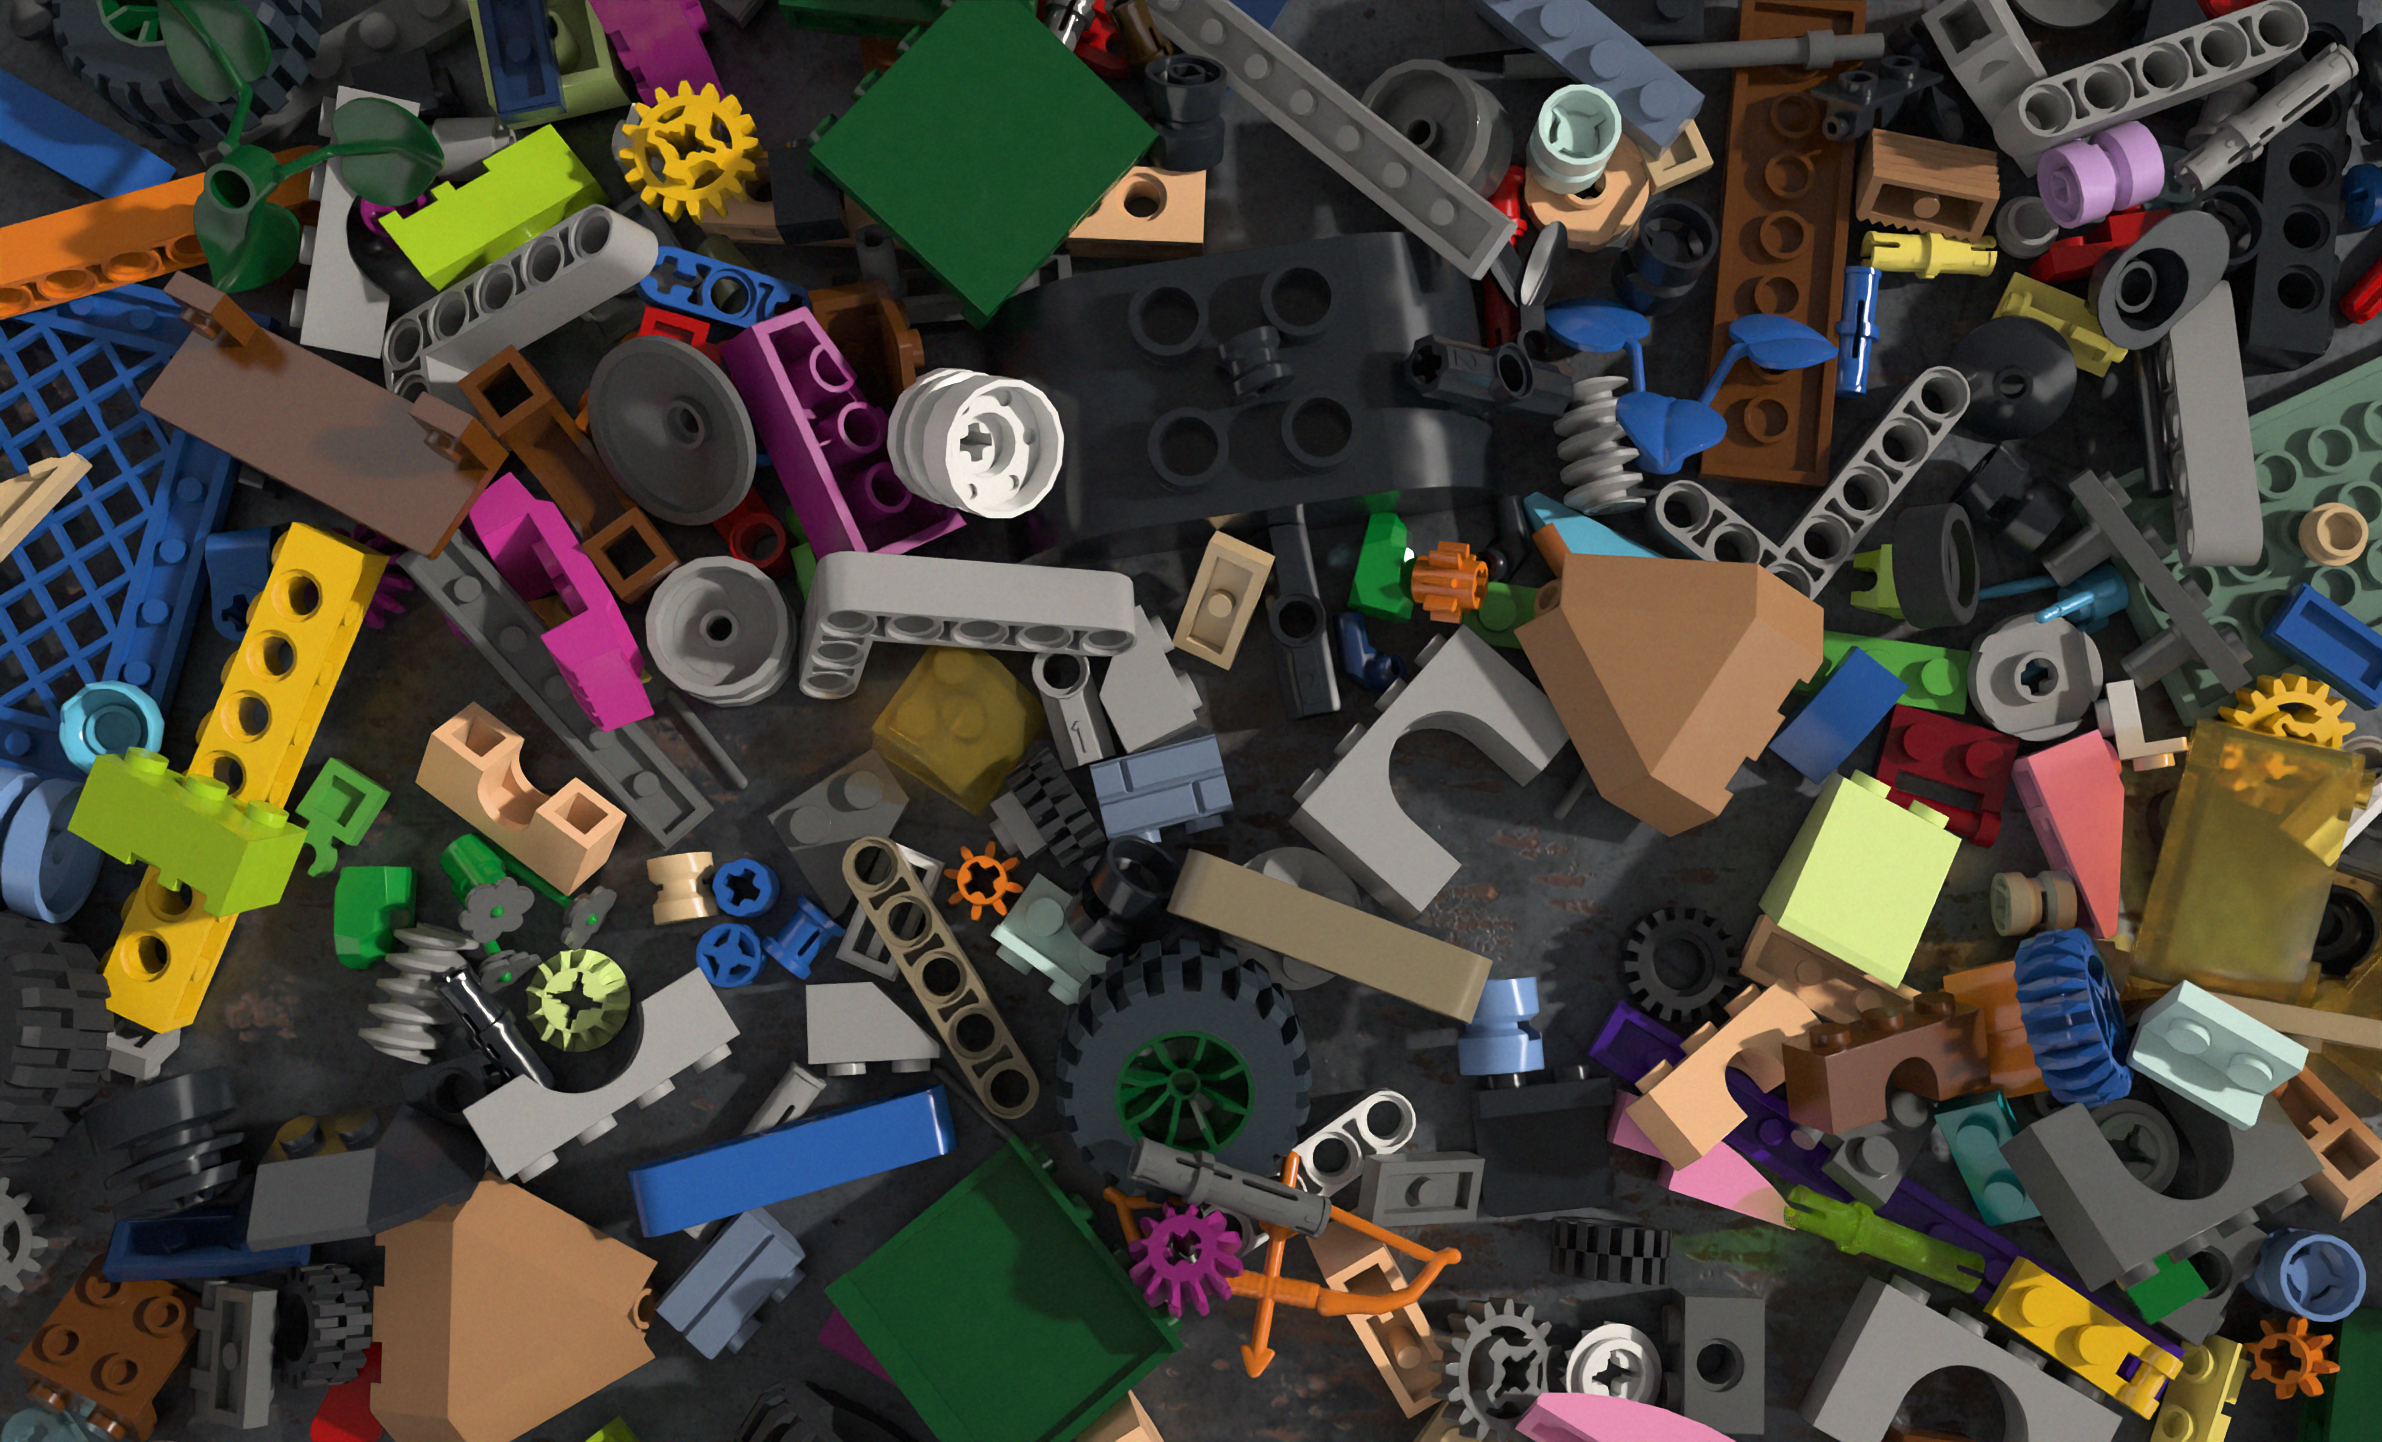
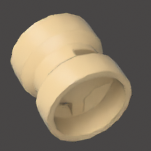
M712 852L684 853L647 860L649 880L656 886H663V890L657 892L658 899L652 905L655 925L682 923L720 916L716 895L710 891L708 884L703 885L702 880L708 879L714 872Z

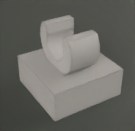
M113 1013L114 1032L108 1033L106 1050H111L112 1053L108 1069L100 1071L103 1080L111 1082L119 1073L135 1077L134 1090L145 1088L159 1075L160 1064L179 1047L181 1028L160 1034Z

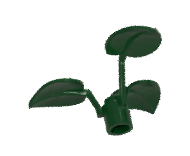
M157 0L158 19L162 36L172 63L184 82L196 94L211 102L225 101L236 91L238 94L237 104L226 138L218 143V149L224 157L207 170L204 176L205 190L198 196L193 213L197 238L208 261L215 289L226 294L260 287L284 274L297 261L302 241L298 220L285 207L266 202L267 197L277 189L279 183L284 182L290 176L330 158L342 157V174L353 191L370 203L393 207L410 203L421 196L436 175L445 167L443 151L428 127L407 109L391 101L375 97L353 99L335 110L332 116V128L339 144L327 145L284 165H279L274 155L262 147L248 144L240 145L239 140L253 98V91L248 82L262 77L270 66V46L264 28L250 10L235 0Z

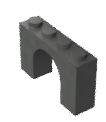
M2148 1076L2146 1077L2187 1137L2195 1154L2198 1166V1185L2193 1200H2179L2164 1196L2137 1180L2120 1161L2083 1103L2079 1104L2076 1102L2030 1124L1998 1149L2090 1292L2116 1280L2124 1292L2159 1273L2160 1270L2153 1260L2167 1254L2173 1265L2209 1247L2210 1243L2204 1234L2214 1228L2225 1239L2260 1220L2253 1208L2265 1203L2273 1214L2308 1195L2301 1182L2325 1168L2272 1092L2264 1096L2256 1123L2247 1130H2240Z

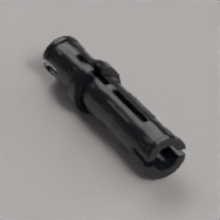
M469 964L460 966L437 983L438 985L433 988V991L453 1012L467 1032L465 1041L472 1050L480 1049L500 1073L499 1075L505 1083L524 1074L545 1088L565 1093L559 1082L514 1025L517 1019L509 1007H500L494 997L483 986L481 980Z

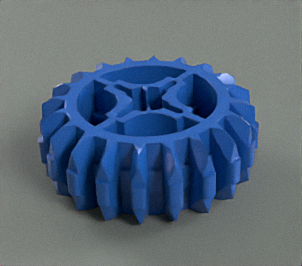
M2080 927L2064 930V928L2037 933L2036 937L2022 940L2014 959L2016 969L2013 975L2018 988L2016 997L2020 1003L2022 1014L2020 1019L2026 1029L2027 1043L2031 1045L2035 1065L2042 1071L2043 1082L2051 1089L2052 1095L2066 1107L2078 1102L2079 1104L2083 1103L2086 1109L2107 1105V1103H2111L2113 1100L2129 1095L2134 1072L2133 1068L2126 1062L2131 1041L2125 1021L2127 1016L2123 1012L2120 993L2117 992L2114 985L2113 975L2109 972L2104 954L2098 950L2096 941Z

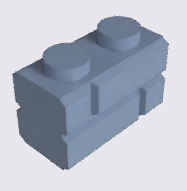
M1215 734L1089 765L1109 843L1112 839L1121 835H1130L1158 844L1162 842L1160 830L1184 825L1187 836L1214 830L1224 826L1221 815L1231 813L1234 809Z
M762 1207L738 1213L654 1305L655 1310L677 1331L682 1332L685 1338L706 1358L714 1359L726 1347L736 1355L763 1325L754 1317L759 1309L770 1297L780 1305L806 1277L807 1274L798 1266L808 1256V1249L791 1233L782 1228L779 1222Z

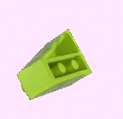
M550 123L482 161L483 168L487 173L455 190L449 181H446L432 189L431 196L436 202L403 220L397 211L394 210L378 219L421 275L440 293L585 207L594 204L605 206L611 201L599 183Z
M129 747L127 753L96 756L67 830L125 864L134 865L137 859L161 870L156 882L171 891H180L184 882L205 894L207 899L202 909L217 918L280 902L308 834V830L287 822L289 817L287 811L267 802L250 800L247 804L228 796L229 786L212 777L196 773H190L186 777L167 769L169 760L147 749Z

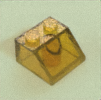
M930 645L871 727L872 749L979 818L1006 779L1004 774L1013 769L1046 721L1047 716L1044 707L999 660L982 649Z

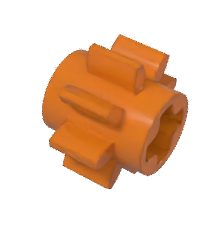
M1439 541L1437 551L1430 550L1429 556L1421 555L1416 560L1411 579L1412 597L1416 603H1424L1423 610L1431 611L1430 620L1461 624L1463 613L1470 614L1471 609L1478 610L1484 604L1488 589V568L1485 562L1476 561V555L1469 554V544Z
M992 841L986 846L984 856H975L972 850L962 846L960 848L961 855L966 862L961 866L960 870H944V875L957 880L959 891L952 894L948 899L949 903L952 905L960 904L966 899L972 902L971 918L979 921L983 916L985 906L993 905L1002 916L1008 915V908L1003 899L1009 892L1018 894L1023 893L1025 890L1021 885L1011 882L1009 874L1021 862L1016 857L1009 858L1003 863L995 860L998 847L997 843ZM979 865L988 871L999 870L1000 876L993 882L996 893L990 898L983 892L971 893L969 886L976 881L973 870Z
M2299 1316L2290 1318L2286 1331L2275 1318L2260 1321L2261 1329L2266 1337L2261 1341L2249 1342L2244 1345L2246 1350L2255 1354L2257 1369L2252 1372L2251 1378L2253 1380L2266 1378L2277 1384L2275 1389L2276 1397L2281 1400L2291 1398L2295 1394L2297 1383L2303 1393L2309 1397L2323 1394L2322 1384L2317 1378L2322 1374L2340 1371V1366L2329 1361L2326 1346L2334 1339L2332 1335L2316 1336L2307 1331V1319ZM2290 1346L2291 1354L2301 1358V1368L2293 1369V1360L2282 1356L2283 1347Z

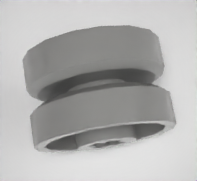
M729 556L697 558L673 570L655 590L645 617L647 647L658 669L679 688L694 698L723 708L750 706L774 694L793 673L799 655L800 621L788 597L775 582L755 565ZM725 625L730 630L732 628L730 636L725 640L720 641L716 637V633L721 626Z

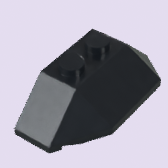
M404 1103L374 1108L361 1106L347 1112L321 1116L302 1115L288 1120L277 1132L274 1142L258 1164L231 1224L252 1252L373 1236L422 1218L445 1202L452 1207L470 1200L491 1158L479 1139Z

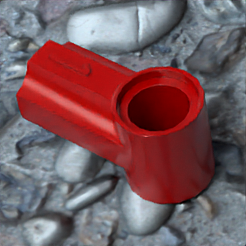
M751 484L742 502L725 516L713 521L712 524L730 546L735 559L755 565L772 581L781 580L789 576L795 569L790 549L799 546L796 537L782 524L753 484ZM767 534H776L778 544L773 554L764 560H754L753 548L755 543Z

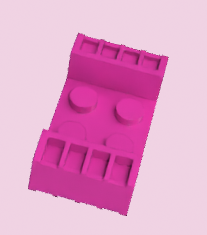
M508 472L483 491L469 511L470 518L498 571L526 602L534 601L555 589L570 614L573 613L574 618L540 637L580 708L603 733L655 714L640 679L646 662L608 587L580 546V543L555 504L549 501L536 500L511 472Z

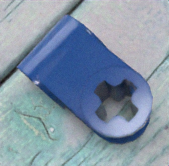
M273 525L212 533L206 539L205 559L210 576L213 623L223 637L242 644L247 632L246 614L254 597L265 589L274 566L271 562L272 551L276 542L283 534L278 526Z

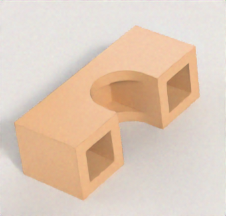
M473 701L431 733L415 783L568 897L607 862L627 815L576 777L552 797L538 791L527 780L520 766L519 754L525 739Z
M1782 977L1762 992L1754 983L1749 985L1724 1007L1725 1011L1731 1016L1730 1019L1718 1029L1709 1020L1679 1045L1687 1056L1678 1064L1672 1067L1664 1059L1635 1083L1643 1094L1624 1110L1677 1172L1702 1158L1748 1117L1728 1092L1725 1082L1726 1066L1735 1067L1745 1072L1766 1094L1785 1082L1781 1043L1807 1036L1808 1029L1811 1026L1822 1024Z

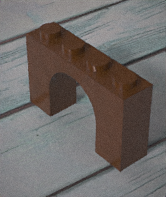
M510 344L457 382V385L496 436L519 456L556 502L585 542L580 546L621 600L636 608H640L651 600L655 590L671 572L684 564L641 507L616 483L604 465L597 449L574 422L575 420L537 370L513 344Z

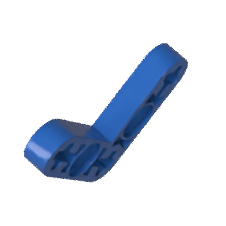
M670 246L658 247V257L651 271H657L663 262H667L673 265L672 275L677 279L692 282L696 278V270L706 273L697 291V305L687 301L693 291L691 288L673 285L667 294H663L657 291L658 280L648 275L634 285L637 294L650 306L738 333L743 332L752 325L779 316L774 314L775 308H782L789 300L797 303L796 309L806 306L810 311L807 293L810 290L798 284ZM723 279L732 280L743 289L745 305L741 312L725 314L715 307L711 299V288L716 281ZM739 392V395H740V397H741V399H742V401H743V403H744V405H745V407H746V410H747V412H748V415H749V418H750V421H751V424H752V428H755L756 426H755V424H754V421H753V419H752V417H751V415H750V413H749V411H748V409H747V406H746V404H745V402H744V400H743V398H742V396H741V393ZM766 448L763 449L761 454L756 452V467H765L773 464Z

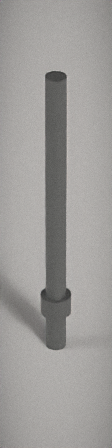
M1832 29L1805 31L1803 37L1646 46L1645 48L1674 71L1802 63L1804 69L1832 68L1834 61L1881 59L1884 54L1885 43L1883 33L1834 35ZM1538 53L1503 56L1504 81L1568 77Z

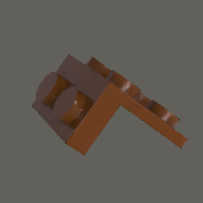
M883 278L807 291L811 314L856 373L855 385L872 407L891 405L892 410H894L899 396L906 388L916 382L915 369L923 368L925 365L921 338L917 328L910 329L904 301L893 300Z
M103 1253L93 1258L16 1359L15 1363L28 1388L25 1395L34 1404L57 1415L61 1414L64 1408H67L87 1418L84 1421L85 1427L109 1442H120L123 1437L133 1442H146L159 1424L152 1400L199 1335L200 1329L193 1327L194 1307L202 1305V1299L164 1280L109 1282L101 1272L106 1253Z

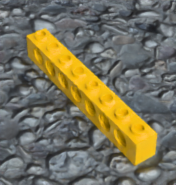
M292 522L290 529L280 536L273 548L271 562L274 567L265 589L254 597L248 608L246 623L249 627L239 650L235 651L228 658L221 673L223 689L215 708L206 714L198 727L196 743L199 746L189 769L185 770L181 775L188 777L190 773L209 776L229 786L228 796L247 804L250 800H259L284 809L390 556L321 525ZM311 581L315 583L319 591V601L312 612L306 608L303 601L304 590ZM285 641L290 644L294 654L293 663L287 672L281 667L278 659L279 649ZM259 701L263 702L268 711V722L263 731L258 728L254 721V709ZM234 760L240 765L243 772V781L238 790L232 785L229 778V768ZM148 865L140 886L129 895L121 911V920L124 921L123 927L115 945L101 959L96 973L103 975L108 981L111 997L105 999L107 1010L157 1033L164 1034L193 1024L239 913L220 918L215 917L202 909L207 896L191 887L193 894L190 907L187 906L180 896V891H171L156 882L161 870ZM157 939H160L167 949L168 956L165 965L160 962L155 952Z

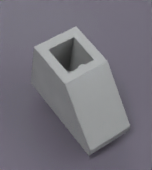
M1141 605L1135 607L1137 644L1132 650L1124 654L1112 656L1099 694L1101 703L1127 756L1144 752L1197 726V718L1193 710L1203 706L1188 673L1185 671L1175 676L1165 653L1175 648L1159 615L1147 619Z
M880 981L806 985L808 1064L826 1063L827 1076L866 1074V1061L891 1060V1072L931 1070L930 1058L946 1056V1042Z

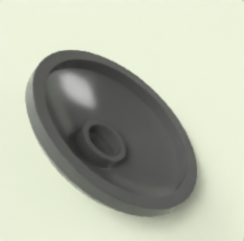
M657 335L633 338L618 345L602 358L592 376L589 387L588 417L598 453L620 488L646 511L663 520L681 525L708 524L735 509L745 498L753 481L756 467V444L746 407L737 390L720 368L692 346L673 338Z

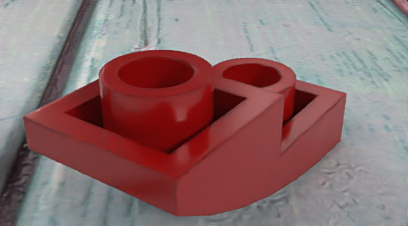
M2139 204L2123 211L2111 210L2105 216L2106 219L2085 236L2066 238L2048 246L2049 251L2028 268L2030 278L2055 288L2089 277L2100 257L2115 246L2135 242L2153 225L2171 215V208L2146 211L2145 205Z

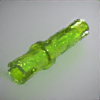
M1797 1185L1788 1196V1200L1811 1208L1812 1213L1808 1214L1785 1206L1784 1223L1789 1227L1799 1228L1835 1241L1836 1248L1851 1255H1857L1860 1252L1867 1253L1875 1258L1888 1261L1957 1288L1960 1292L1966 1294L1975 1291L1981 1282V1279L1956 1269L1957 1265H1961L1984 1273L1985 1260L1983 1255L1977 1251H1969L1907 1228L1891 1220L1873 1214L1870 1206L1861 1202L1851 1201L1847 1205L1812 1191L1804 1185Z

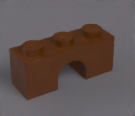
M1926 992L1914 996V1004L1900 1008L1877 1007L1867 1009L1861 1013L1860 1020L1847 1024H1817L1808 1029L1807 1036L1781 1043L1790 1120L1834 1136L1886 1119L1885 1088L1892 1071L1894 1087L1937 1101L1991 1085L1984 1008L1957 1002L1954 995L1948 992Z

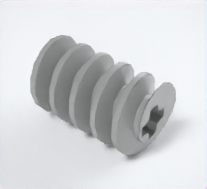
M1594 377L1573 383L1574 399L1568 403L1563 418L1553 423L1555 433L1568 438L1557 447L1559 458L1568 462H1574L1564 467L1560 472L1561 480L1564 484L1577 487L1564 496V504L1572 510L1583 512L1585 515L1616 514L1646 506L1645 498L1627 496L1626 489L1643 481L1641 473L1623 471L1622 464L1639 456L1638 448L1624 447L1619 444V439L1627 436L1620 423L1616 421L1615 407L1620 397H1613L1612 390L1629 382L1624 377Z
M417 921L416 928L395 929L393 936L409 947L407 953H391L385 956L384 960L400 971L398 978H378L375 985L391 996L389 1003H368L366 1010L382 1021L379 1028H359L357 1035L381 1052L416 1063L436 1065V1061L422 1050L443 1047L445 1037L430 1025L451 1023L454 1014L449 1008L439 1002L441 998L436 995L433 988L438 985L437 983L460 966L465 964L471 966V963L458 954L457 950L477 949L480 943L475 941L473 937L463 933Z

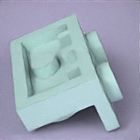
M1037 873L1001 925L998 924L991 933L992 937L1002 943L995 954L1026 976L1034 966L1053 979L1054 983L1048 991L1068 1006L1069 1004L1078 1003L1079 988L1090 975H1098L1102 980L1106 978V962L1112 958L1094 952L1072 933L1066 920V908L1073 897L1043 875ZM1141 947L1138 948L1135 954L1128 957L1129 960H1133L1137 956Z
M2184 980L2143 1011L2126 1057V1062L2135 1070L2238 1129L2247 1130L2256 1123L2264 1096L2302 1072L2309 1050Z

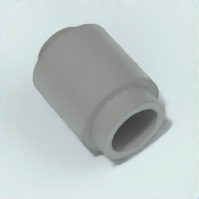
M498 117L437 118L434 124H425L436 138L444 154L445 167L437 174L443 182L475 180L487 173L483 168L482 161L517 142L514 131L506 130Z

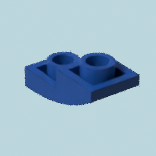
M1851 646L1811 697H1803L1766 746L1814 784L1819 785L1864 740L1909 686L1859 647Z

